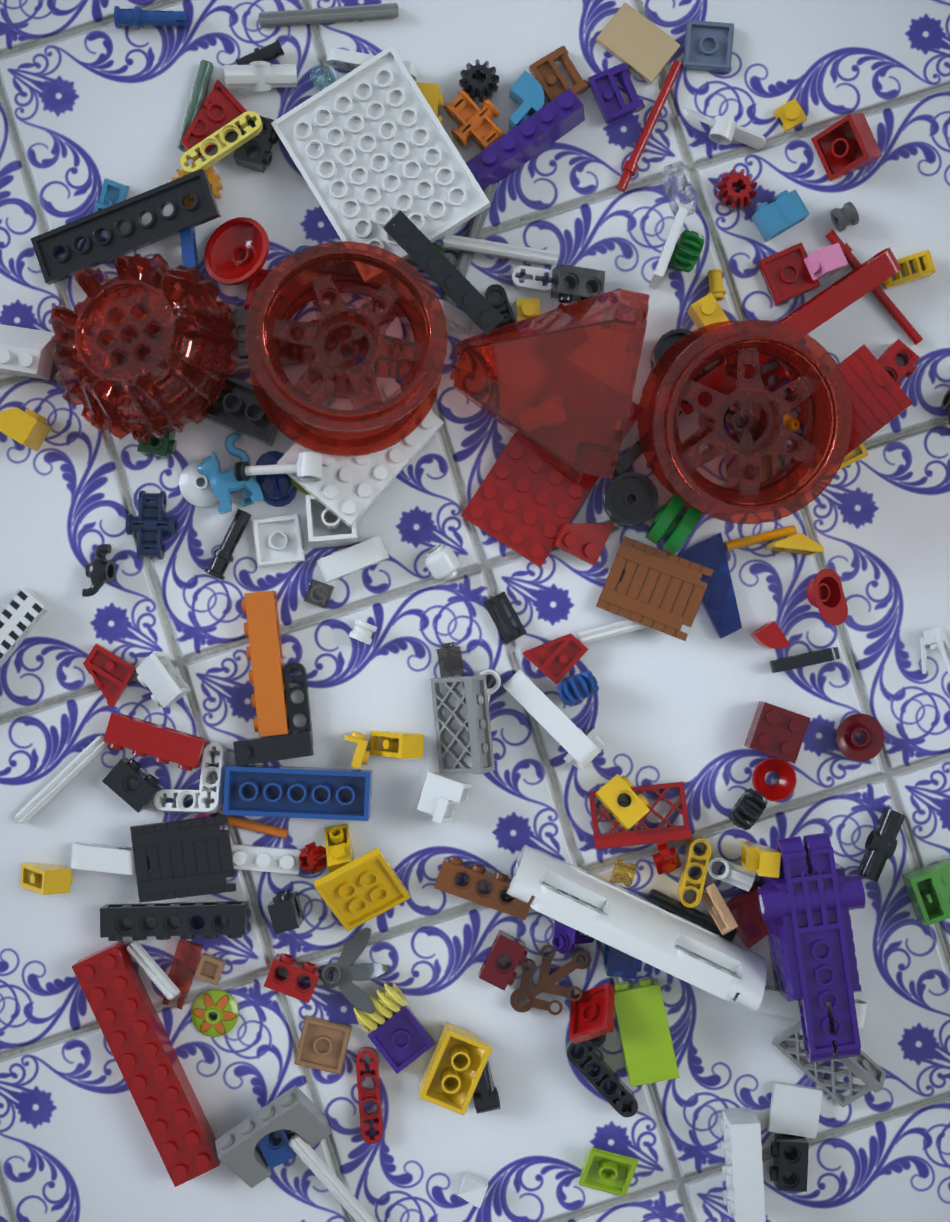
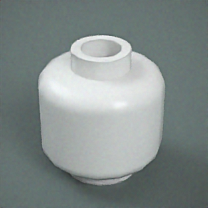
M439 544L426 553L425 565L435 579L445 578L448 581L458 574L457 569L460 566V560L450 546Z

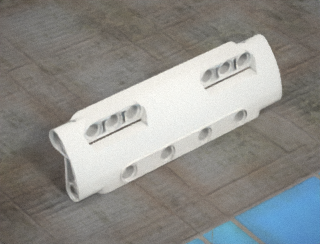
M526 844L523 846L516 861L517 870L508 888V895L525 903H528L533 895L530 903L532 909L723 1000L730 1001L733 999L734 1002L753 1011L759 1008L763 999L767 978V964L764 957L720 937V935L714 934L679 915L672 914L658 905L647 901V899L578 866L551 857ZM542 882H545V883H547V884H549V885H551V886H553V887H555V888H557V889H559V890H562V891H564V892H566V893H568V894H570V895H572V896H574V897H576V898H578V899H581V900H583V901H585V902H587V903H589V904H591V905H593V906H595V907H597V908H600V909H602V911H601V910H598V909H596V908H594V907H592V906H590V905H588V904H586V903H584V902H582V901H579V900H577V899H575V898H573V897H571V896H569V895H567V894H565V893H563V892H560V891H558V890H556V889H554V888H552V887H550V886H548V885H546V884H544V883H542ZM676 945H678V946H680V947H682V948H684V949H686V950H688V951H690V952H693V953H695V954H697V955H699V956H701V957H703V958H705V959H707V960H709V961H712V962H714V963H716V964H718V965H720V966H722V967H724V968H726V969H728V970H731V971L735 972L736 974H734V973H732V972H729V971H727V970H725V969H723V968H721V967H719V966H717V965H715V964H712V963H710V962H708V961H706V960H704V959H702V958H700V957H698V956H696V955H693V954H691V953H689V952H687V951H685V950H683V949L677 947Z

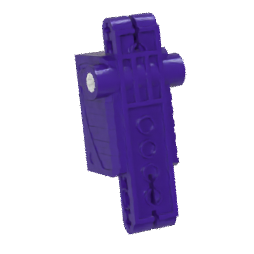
M828 833L805 835L803 842L800 836L777 839L776 848L781 853L779 878L759 876L761 887H758L759 909L763 921L766 922L775 988L787 1002L798 1001L805 1053L809 1063L832 1060L833 1053L836 1059L860 1056L861 1043L854 993L862 992L861 984H859V972L849 910L865 908V892L862 880L858 874L845 875L844 867L835 863L833 847L831 846Z

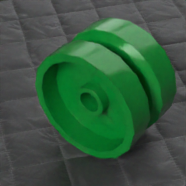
M675 493L661 507L645 535V538L656 544L667 533L668 536L663 543V549L671 555H675L681 548L703 513L691 505L680 515L684 507V499Z

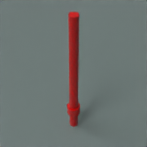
M675 60L634 150L622 168L623 174L616 187L621 192H625L631 177L636 174L639 167L637 165L683 65L680 61Z
M833 230L825 236L832 245L840 244L844 256L853 270L861 265L852 254V248L847 243L844 244ZM880 286L871 290L873 295L915 345L923 340Z

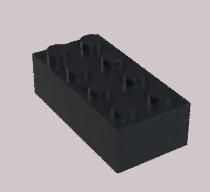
M198 362L179 404V407L187 413L271 447L289 406L288 400L282 396Z

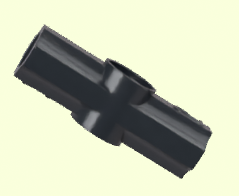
M884 807L875 830H872L867 837L865 843L866 851L857 870L858 874L878 882L887 859H890L896 850V837L905 815Z

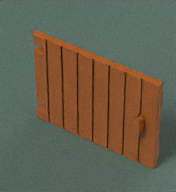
M624 536L596 607L686 641L688 634L680 631L682 625L692 626L708 586L706 582L700 581L702 575L711 577L714 570Z

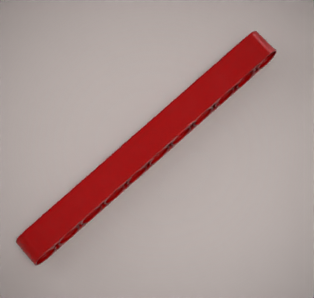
M890 248L880 251L677 390L673 396L685 415L691 414L899 272L902 268Z

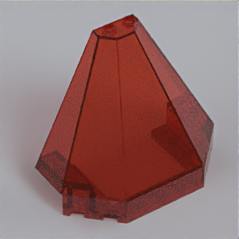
M619 288L494 329L488 335L481 333L463 339L462 343L457 342L455 356L459 358L457 366L452 365L450 379L454 380V388L577 484H580L583 473L613 479L647 326L646 318L650 295Z

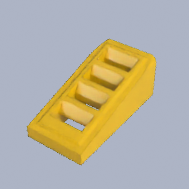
M930 250L898 259L897 261L900 266L902 265L906 277H902L901 271L895 274V281L890 277L883 283L885 289H889L933 275L936 270ZM911 262L913 264L915 274H912L909 264Z

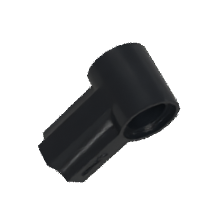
M489 1061L486 1063L473 1093L477 1114L501 1109Z

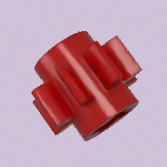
M312 842L300 850L301 854L298 860L303 870L308 871L311 869L312 874L322 871V868L327 867L326 849L323 846L316 847L315 842Z

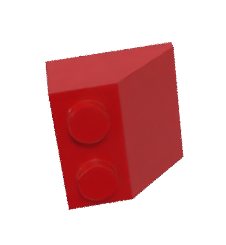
M850 113L811 139L830 182L860 170L882 157L863 113Z

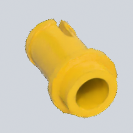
M709 270L707 272L709 280V292L707 294L712 293L717 301H721L724 299V295H726V290L723 289L722 270Z

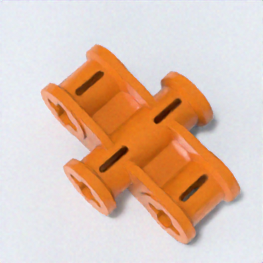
M460 90L458 96L453 101L443 106L448 116L459 126L457 129L453 128L451 134L464 148L468 145L467 142L472 139L480 150L483 151L505 135L491 120L497 118L499 112L488 99H485L483 105L479 108L465 91Z

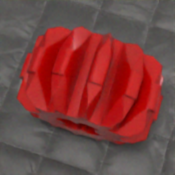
M735 169L730 171V175L724 173L721 177L722 181H719L717 184V188L720 189L717 192V197L724 198L721 202L722 206L727 203L730 204L729 210H733L735 205L739 211L743 210L744 205L750 206L752 198H755L757 192L753 190L757 187V182H750L753 175L749 174L746 177L744 169H741L739 174H737ZM734 187H738V188H739V191H738L739 193H737V192L734 191V190H735Z

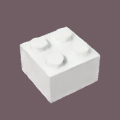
M305 495L308 541L311 549L358 544L357 520L349 527L315 497Z

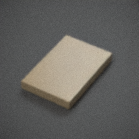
M626 2L597 36L595 41L619 61L627 63L629 69L650 85L681 46Z

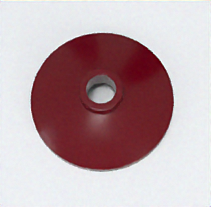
M862 713L850 715L838 726L836 732L837 746L842 754L851 760H870L878 755L884 745L883 728L870 715ZM859 732L862 737L861 740L856 741L854 735Z

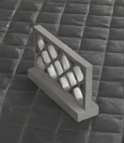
M486 674L430 679L440 773L483 774L495 771ZM460 682H464V696L456 689ZM439 683H443L449 689L445 696L440 693ZM452 694L460 701L455 708L448 702ZM463 705L467 708L466 720L459 713ZM444 706L451 712L447 721L442 716ZM455 718L462 724L458 732L450 725ZM446 730L454 737L450 744L444 738ZM465 730L469 732V743L461 737ZM457 741L464 748L460 756L453 749ZM468 753L472 757V767H469L464 761ZM450 754L456 762L453 767L447 768L446 757Z
M801 1020L773 1038L772 1044L842 1107L847 1106L870 1091L877 1093L883 1089L886 1072L861 1049L860 1056L836 1059L833 1053V1059L830 1060L831 1067L818 1065V1062H814V1064L804 1062L801 1056H806L805 1049L800 1048V1042L804 1043L803 1035L799 1034V1030L802 1029ZM783 1041H796V1048L787 1046ZM835 1061L842 1062L849 1070L835 1068ZM819 1072L832 1074V1080L823 1079ZM836 1075L849 1077V1083L836 1081ZM853 1078L860 1079L866 1085L853 1084ZM836 1088L849 1090L850 1094L843 1097L836 1091Z

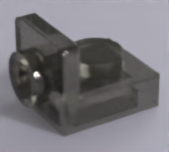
M455 642L441 644V649H436L441 677L464 674L461 647L455 646Z

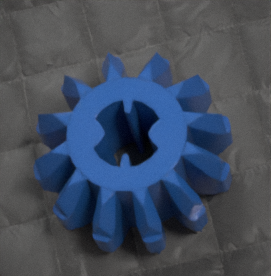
M585 671L560 682L557 686L558 695L564 705H571L597 693L599 690L598 682L591 671Z

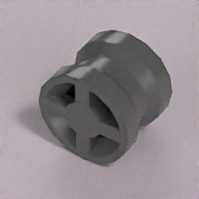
M851 202L845 203L840 209H832L830 212L832 223L839 232L844 231L849 225L854 226L859 223L858 212Z

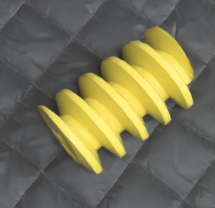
M385 983L384 988L386 992L384 993L377 989V999L369 995L375 1006L373 1014L365 1013L356 1007L353 1008L358 1022L366 1032L370 1033V1029L376 1030L378 1028L377 1023L384 1024L385 1017L391 1018L393 1016L392 1011H400V1005H408L405 995L395 983H393L392 987Z

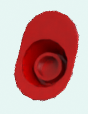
M823 569L818 572L814 579L809 581L806 596L809 603L818 608L821 617L827 623L840 625L844 623L848 614V606L842 589V583L835 571Z

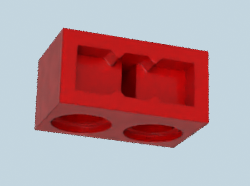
M897 339L880 356L878 361L900 387L902 384L899 381L904 375L909 377L917 368L915 363L920 357L901 340ZM896 356H900L904 360V366H899L896 363Z
M286 953L277 954L273 959L264 987L309 1003L322 970L317 969V965L305 961L300 963L295 961V957ZM277 968H286L288 971V976H279L277 973ZM302 975L308 976L311 984H301L299 977Z

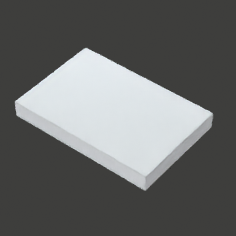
M679 207L649 287L657 289L665 275L688 214V209Z

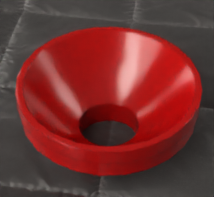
M777 757L764 759L757 764L753 771L752 783L754 789L769 801L786 799L796 787L795 770L791 764ZM769 771H775L778 775V781L773 785H768L765 782V775Z

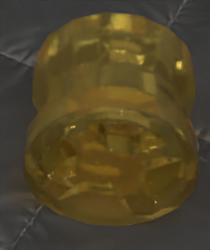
M617 858L612 870L611 882H622L624 886L630 887L634 879L636 864H626Z

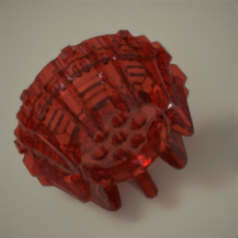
M140 254L135 256H116L114 263L118 273L117 277L110 279L100 268L96 270L80 269L73 278L88 297L83 302H78L73 309L74 311L61 306H54L52 308L50 320L55 335L52 336L51 340L61 346L53 352L58 369L54 380L65 388L62 395L64 400L73 406L83 404L84 408L81 415L99 431L105 432L109 429V433L119 439L132 433L134 440L137 442H148L153 435L161 440L164 439L165 433L175 430L178 433L183 432L184 425L189 422L197 425L205 419L204 412L210 404L216 406V398L223 388L227 389L226 377L235 373L237 363L231 358V353L238 347V343L232 338L231 333L236 328V323L229 317L232 314L229 304L225 300L216 301L219 289L211 280H205V276L196 267L188 268L179 265L175 269L169 268L168 262L160 254H155L152 259L143 258ZM147 314L146 318L141 320L143 315ZM161 331L160 335L155 338V335ZM137 336L136 340L132 342V339ZM114 340L113 344L108 347L109 343ZM151 353L150 358L145 361V357ZM127 358V361L121 365L122 361Z

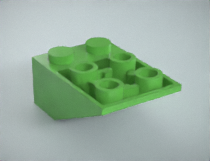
M950 859L902 875L917 921L928 926L950 918Z

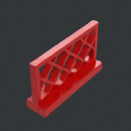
M684 782L631 787L633 792H640L641 795L645 791L651 790L658 796L651 807L647 806L650 811L637 822L638 824L632 831L624 830L619 826V822L616 823L606 815L607 808L602 812L595 806L594 794L597 791L588 792L595 850L654 844L664 840L666 842L692 839ZM669 788H679L680 798L675 804L663 796ZM664 789L661 794L656 790ZM660 799L672 807L664 818L653 810ZM679 803H681V810L677 807ZM674 809L682 815L683 825L673 826L666 820ZM596 811H597L599 814H601V816L598 818V820H597V817H596ZM650 812L662 820L653 829H650L643 823ZM603 817L614 825L607 834L598 833L597 824ZM663 823H666L669 826L660 828L663 825ZM640 825L645 828L644 830H637ZM616 828L622 831L613 833Z

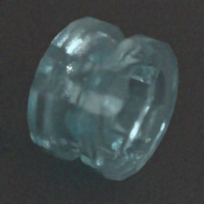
M318 65L311 70V82L316 89L323 90L332 84L331 72L326 66ZM321 73L322 76H323L324 74H326V75H325V79H326V80H325L324 82H321V80H319V82H317V80H318L317 75H318V74Z

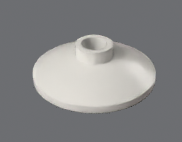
M197 460L190 463L182 471L179 480L180 491L183 497L192 505L198 507L212 506L219 502V499L211 490L209 479L205 475L198 473L197 465L202 460ZM200 478L205 479V485L199 487L197 484Z

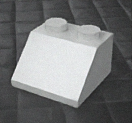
M164 652L152 653L135 669L139 674L137 679L145 688L148 686L153 693L151 698L158 707L168 708L192 691Z

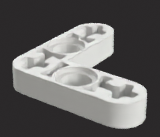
M210 743L205 747L199 790H160L154 798L155 807L167 813L212 814L218 812L222 807L224 797L225 766H227L228 759L226 748L218 743ZM216 750L220 752L219 756L211 757L212 753H215ZM210 764H212V765H214V766H215V764H217V765H219V767L216 768V767L210 766ZM212 772H217L218 780L214 784H209L208 776ZM207 788H210V789H213V790L216 789V792H214V791L209 792V791H207ZM192 795L193 804L189 808H185L183 805L184 798ZM167 797L176 800V804H163L162 802L163 799H167ZM214 799V803L210 804V806L206 804L207 800Z

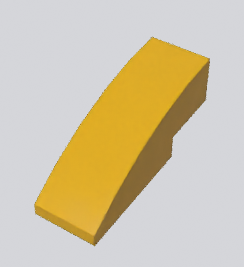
M742 841L740 864L745 871L756 872L758 876L779 878L781 853L761 844Z

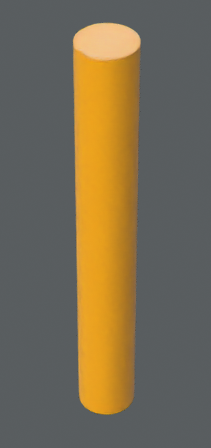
M795 525L727 541L725 542V547L727 551L795 535L797 530Z

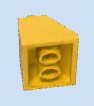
M446 1021L418 1087L419 1098L464 1116L493 1047L469 1030Z

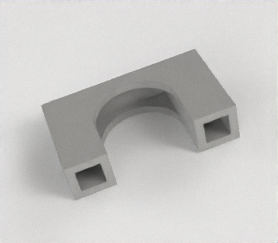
M295 1085L216 1139L218 1159L250 1188H253L272 1175L261 1150L256 1147L261 1138L273 1131L291 1130L300 1135L312 1147L331 1134L327 1116Z

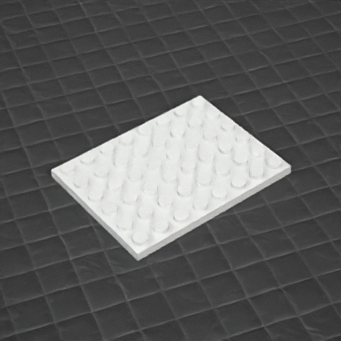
M392 45L271 123L367 283L410 257L382 228L398 210H401L433 243L491 206L488 198Z

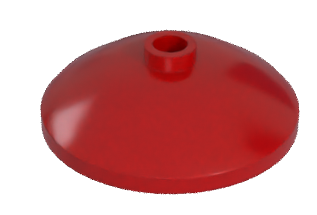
M247 217L234 218L220 225L210 236L205 247L204 263L209 275L217 282L228 286L239 285L252 279L262 269L268 257L269 238L266 230L257 221Z

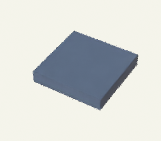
M687 20L683 69L729 73L731 70L734 23Z

